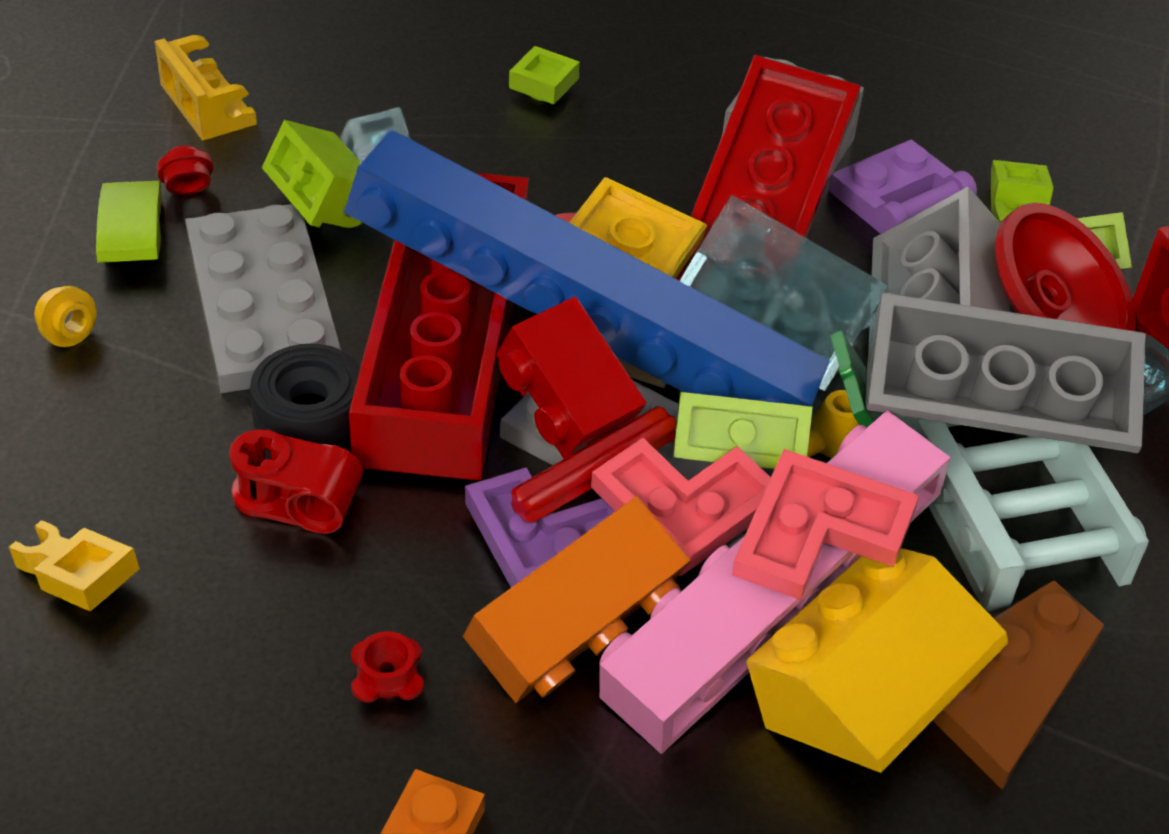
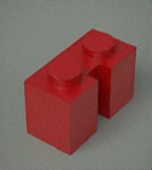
M576 296L512 326L496 354L499 359L501 373L507 384L513 390L520 391L523 397L530 394L539 407L534 413L536 427L547 443L555 445L563 459L633 420L647 404Z

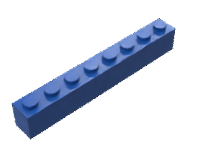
M392 129L385 134L358 166L344 213L535 314H539L576 296L616 357L682 392L812 406L830 363L829 359Z

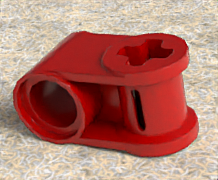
M257 429L247 431L234 440L229 451L232 469L237 473V478L233 482L232 498L234 505L242 513L251 517L267 518L300 526L314 533L327 534L341 528L364 473L361 462L355 455L344 448L291 438L271 430ZM265 449L270 450L271 459H266ZM251 487H256L257 499L252 497Z

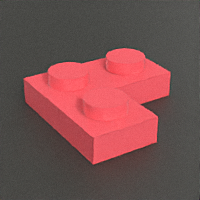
M641 438L592 472L591 488L614 511L618 510L635 496H638L691 560L679 574L683 576L709 557L719 547L727 544L749 528L771 477L737 446L687 480L644 438Z
M784 449L734 559L732 575L801 600L825 543L894 567L915 513L919 495Z

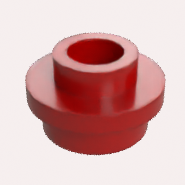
M178 146L169 150L156 165L159 180L165 183L167 191L176 195H191L203 191L210 185V175L214 170L212 157L207 152L198 150L193 146Z

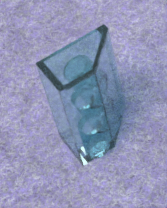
M733 195L730 196L680 279V282L829 359L830 363L819 387L824 392L839 372V365L830 335L843 331L855 350L877 314L882 292L889 293L888 285Z

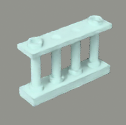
M893 414L951 457L941 494L929 505V508L981 606L987 612L1010 608L1020 578L1023 577L1025 570L1101 556L1118 586L1131 584L1149 540L1146 537L1143 524L1137 517L1132 515L1088 445L1028 436L1026 438L964 448L962 444L955 442L948 427L959 426L958 424ZM1043 461L1056 483L991 495L989 491L982 489L974 472ZM1071 507L1085 532L1019 544L1015 539H1010L1000 520Z

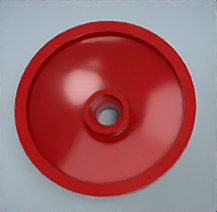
M1043 203L1024 204L1003 219L996 234L995 263L1003 291L1016 313L1135 331V307L1132 303V294L1125 276L1106 246L1088 227L1069 213Z

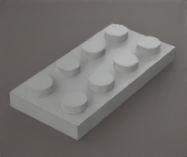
M293 204L270 205L265 208L231 213H212L207 216L185 219L190 251L221 393L250 389L252 375L257 366L267 356L285 347L298 344H323L341 350L305 220Z

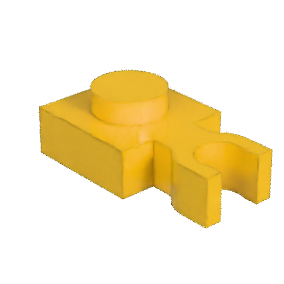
M42 520L35 525L40 545L28 547L15 541L9 546L16 568L35 574L41 590L90 612L140 569L134 548L86 528L81 529L72 538L66 539L61 537L57 527Z

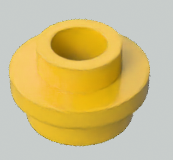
M63 286L45 292L38 300L34 314L38 330L44 339L59 347H70L82 342L91 333L96 322L97 309L93 298L87 292L78 287ZM73 311L71 318L65 324L67 315Z

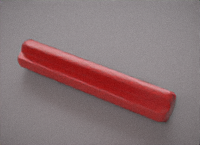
M655 406L514 487L511 491L512 501L510 503L515 513L519 514L525 523L538 521L592 489V472L641 438H644L656 450L675 440V429L677 427L675 417L669 415L664 407Z

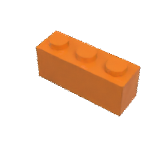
M635 496L477 612L469 623L463 638L515 703L519 702L534 689L544 698L576 672L570 663L574 658L587 648H590L596 656H599L614 639L629 631V627L624 623L626 618L641 607L650 616L664 595L674 588L681 590L675 579L691 560L639 497Z

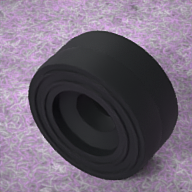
M298 344L272 353L257 366L250 383V399L255 429L271 430L291 438L321 445H336L346 448L351 444L349 411L361 367L346 352L323 344ZM303 396H321L325 398L323 402L312 405L293 403L294 399Z

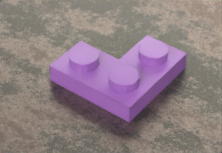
M527 467L465 486V504L510 587L516 585L615 511L601 498L556 513L551 512L534 523H525L519 514L514 512L510 502L512 501V489L532 478Z

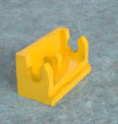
M191 35L169 42L165 38L156 40L155 48L160 84L202 141L257 125L256 112L252 107H247L242 100L249 94L244 86L239 84L230 85L217 69V63L213 58L198 59L195 62L189 59L188 55L190 52L203 50L209 46V42L205 37Z

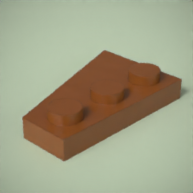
M1054 580L994 617L1006 631L1008 644L932 720L1002 790L1012 776L1022 755L1042 729L1047 716L1061 695L1063 696L1092 651L1104 627L1100 620Z

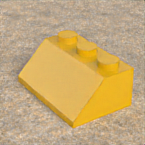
M901 548L894 567L861 556L755 651L746 662L766 729L881 773L1008 644L1006 631L935 557Z

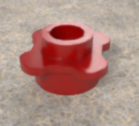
M391 631L375 633L364 641L357 643L351 650V661L357 666L358 677L351 684L352 693L355 698L369 703L375 701L378 697L393 698L399 696L403 700H412L418 697L424 688V680L417 674L416 663L422 657L420 644L400 633ZM383 669H393L392 672H381Z

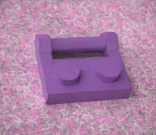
M911 139L831 173L828 191L882 234L968 186L975 194L977 193V188L973 177L965 171L954 173Z

